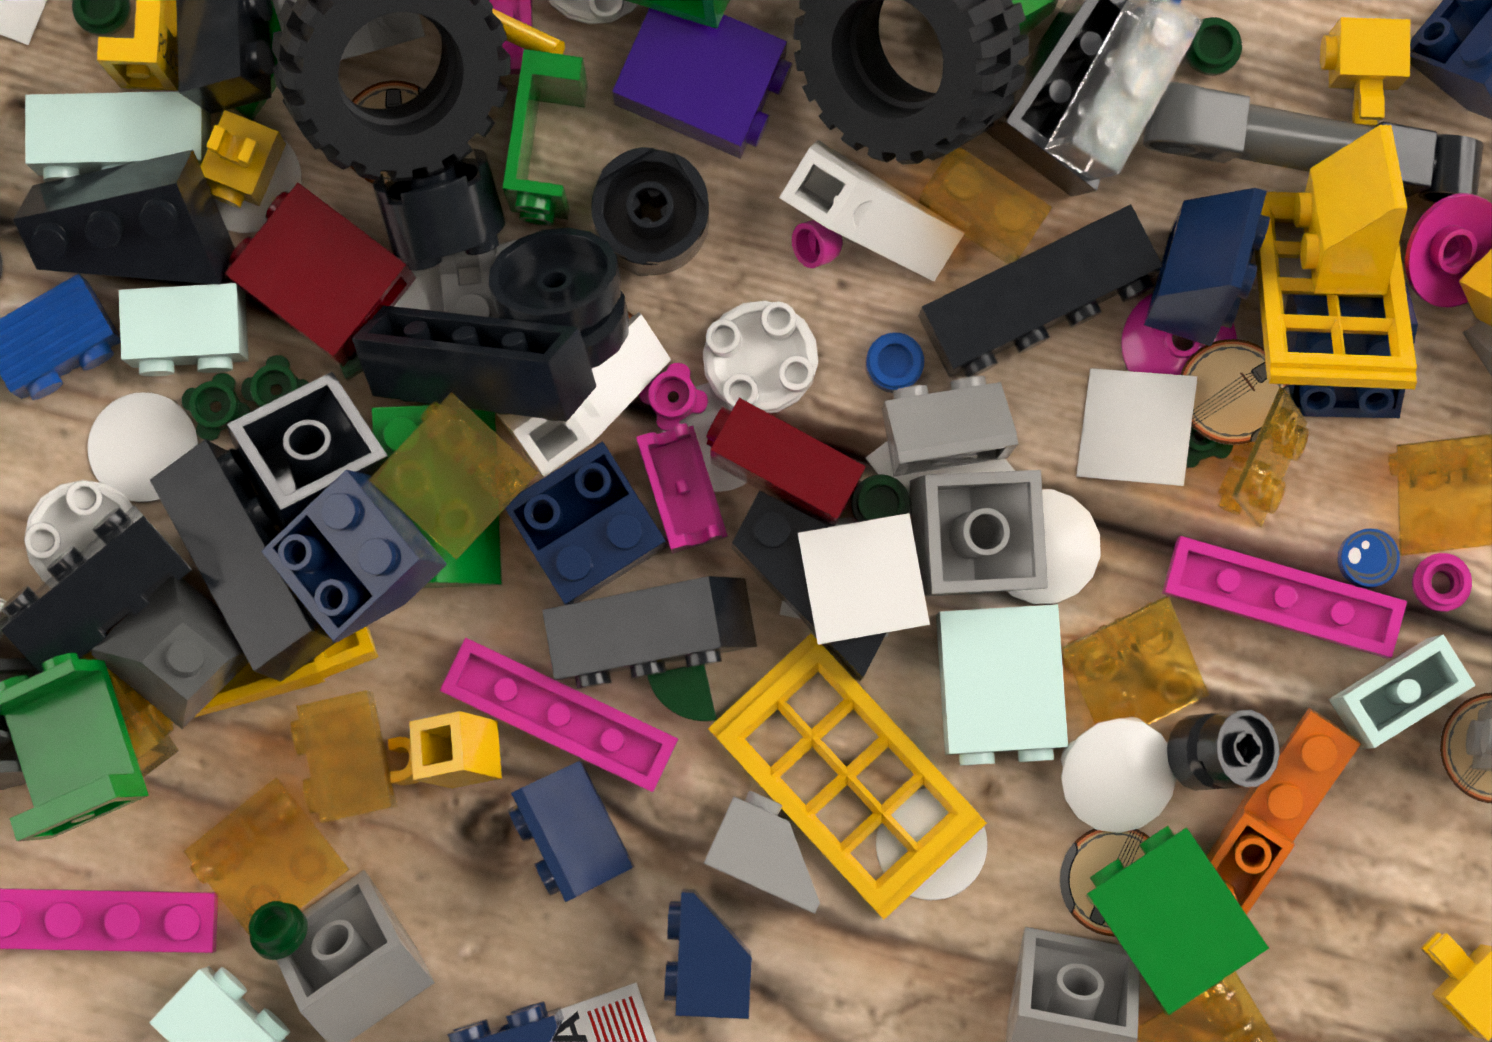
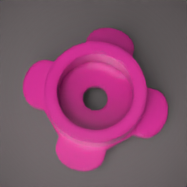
M682 363L669 365L666 372L659 374L639 393L641 401L651 405L657 415L656 423L663 431L674 429L675 425L680 424L681 420L692 413H703L708 405L706 393L696 389L690 380V369ZM671 392H676L679 394V399L676 402H670L668 395Z

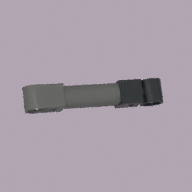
M1161 82L1151 85L1143 146L1161 153L1224 164L1236 158L1310 172L1311 167L1375 127L1391 125L1405 197L1418 193L1419 198L1433 203L1459 193H1469L1478 196L1484 144L1478 139L1467 136L1437 135L1436 131L1384 121L1371 127L1250 104V96L1179 82Z

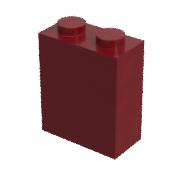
M297 182L290 192L284 191L273 200L265 215L267 221L253 238L250 236L246 237L237 245L230 256L229 264L231 266L225 272V275L234 283H237L253 299L344 367L357 354L352 338L383 305L395 306L417 277L408 268L406 263Z
M740 397L732 411L724 406L721 407L706 435V438H708L706 445L711 447V464L829 527H834L838 522L866 468L863 464Z

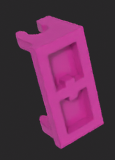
M687 423L675 425L674 429L660 434L650 432L637 436L638 446L672 554L728 537L694 426L688 427Z

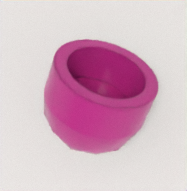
M814 219L797 225L792 234V247L795 256L807 268H816L830 263L839 256L843 246L842 235L826 228Z

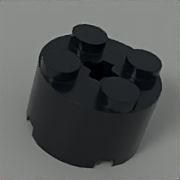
M640 147L620 154L602 170L593 192L591 214L596 235L609 243L617 256L619 266L637 276L662 275L683 267L695 257L708 235L709 200L704 180L698 170L686 158L663 150ZM646 202H649L650 206L654 209L663 205L660 209L661 219L652 222L648 217L640 220L642 216L640 206Z
M473 149L476 159L463 158L461 161L452 154L442 160L444 171L429 177L422 168L412 170L413 178L411 181L393 182V180L385 183L382 173L380 178L373 182L374 192L392 252L395 256L406 259L410 270L418 271L432 268L442 262V257L465 251L467 255H480L490 252L499 246L497 234L505 226V217L489 160L483 150Z

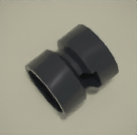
M1253 710L1187 716L1175 725L1170 733L1167 744L1168 763L1173 775L1183 786L1195 791L1257 787L1269 780L1277 767L1280 755L1279 741L1273 725L1262 714Z

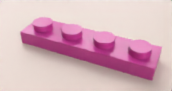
M1183 536L1178 537L1176 540L1162 591L1164 595L1386 659L1393 656L1407 604L1405 600Z
M466 637L440 689L443 693L651 792H654L679 740Z
M0 888V949L214 953L217 946L218 892Z

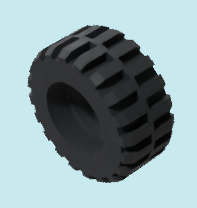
M285 0L278 15L284 23L283 31L273 33L272 52L278 59V64L273 67L276 85L284 98L282 101L304 137L315 150H322L329 162L342 170L353 166L359 177L375 181L380 178L381 171L387 172L393 182L411 181L413 178L412 170L422 168L429 177L444 171L442 160L454 154L461 161L473 151L467 142L477 132L481 136L486 137L494 126L495 122L488 113L492 106L498 108L504 106L508 89L500 82V77L511 73L510 55L502 47V44L507 40V36L502 22L492 12L493 6L489 0H297L296 3L291 0ZM397 12L416 13L430 20L441 36L442 52L440 63L433 79L419 95L404 104L385 109L359 106L345 95L338 79L340 61L347 44L359 29L380 16Z
M800 0L799 9L805 11V14L795 18L793 37L794 40H800L801 49L794 52L797 72L804 71L808 83L802 86L808 101L815 100L821 108L822 113L818 117L829 130L837 127L843 132L841 140L854 150L858 151L866 146L869 148L867 155L871 158L886 163L896 158V161L902 165L919 164L927 158L931 160L938 159L993 127L994 121L1004 116L1013 105L1014 95L1012 93L1022 88L1026 69L1025 66L1018 63L1019 60L1029 55L1028 35L1020 34L1019 24L1026 20L1020 2L1013 4L1012 0H904L926 17L940 42L943 56V73L938 91L932 93L918 89L906 82L889 63L883 51L879 35V17L884 0Z

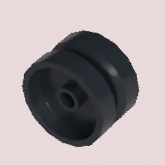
M573 228L538 231L519 238L501 251L490 268L489 289L499 318L579 327L591 369L602 365L615 355L629 335V315L625 296L621 291V275L617 256L606 240L592 232Z

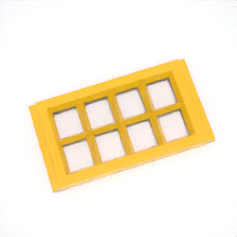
M1267 191L1261 214L1270 217V221L1260 250H1255V261L1257 265L1266 373L1269 384L1415 390L1417 384V364L1400 245L1398 244L1386 295L1314 294L1312 278L1280 277L1278 258L1300 259L1301 242L1276 241L1274 222L1294 223V202L1297 193ZM1282 294L1327 296L1329 316L1284 314ZM1338 296L1383 298L1386 318L1343 317L1340 313ZM1286 331L1331 333L1333 354L1288 352ZM1343 333L1388 335L1391 356L1345 354Z
M811 633L708 728L773 801L782 805L781 809L883 920L987 824L980 814L822 644L817 643V639ZM819 672L840 694L843 700L811 729L786 701ZM778 709L803 738L770 767L745 739ZM854 710L878 735V738L846 767L821 739L847 714ZM813 747L838 775L805 805L780 777ZM889 747L914 775L881 805L856 776ZM848 785L873 813L840 843L815 815ZM924 785L949 813L916 842L891 814ZM883 823L908 851L875 881L851 855V852Z

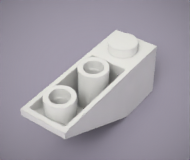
M819 140L808 149L779 197L826 228L932 281H935L965 234V231Z
M638 312L629 319V335L620 350L602 365L592 368L597 387L567 422L549 421L542 418L512 414L501 415L497 413V415L529 461L545 477L592 444L671 359L642 314Z

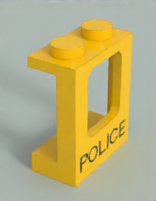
M136 0L134 38L98 37L97 61L120 88L178 91L176 0Z

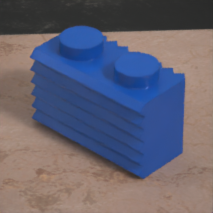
M78 273L0 318V376L8 390L21 399L30 396L32 400L44 398L63 385V381L60 378L62 375L68 374L80 366L83 371L100 366L114 355L111 347L121 343L118 331L90 283Z

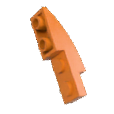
M1310 707L1279 750L1280 755L1277 767L1269 780L1257 787H1250L1207 855V858L1246 915L1294 848V840L1361 745L1357 738Z

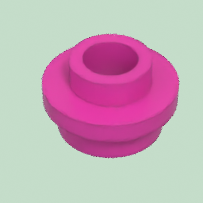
M1437 553L1426 557L1417 565L1412 576V588L1416 598L1423 606L1433 611L1446 612L1460 607L1468 599L1472 589V576L1469 568L1460 558L1448 553ZM1436 572L1444 573L1449 578L1450 587L1445 594L1436 592L1432 587V577Z

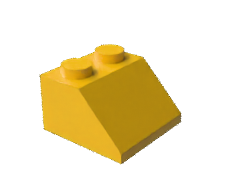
M1391 125L1375 127L1311 167L1305 192H1297L1295 196V227L1304 228L1300 250L1302 269L1311 270L1314 294L1386 295L1407 212L1406 197Z

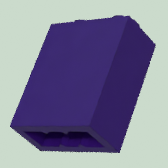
M649 8L613 88L614 105L741 159L747 144L754 147L758 146L770 115L761 111L770 92L780 95L791 71L793 63L785 60L787 41L724 14L718 28L715 29Z

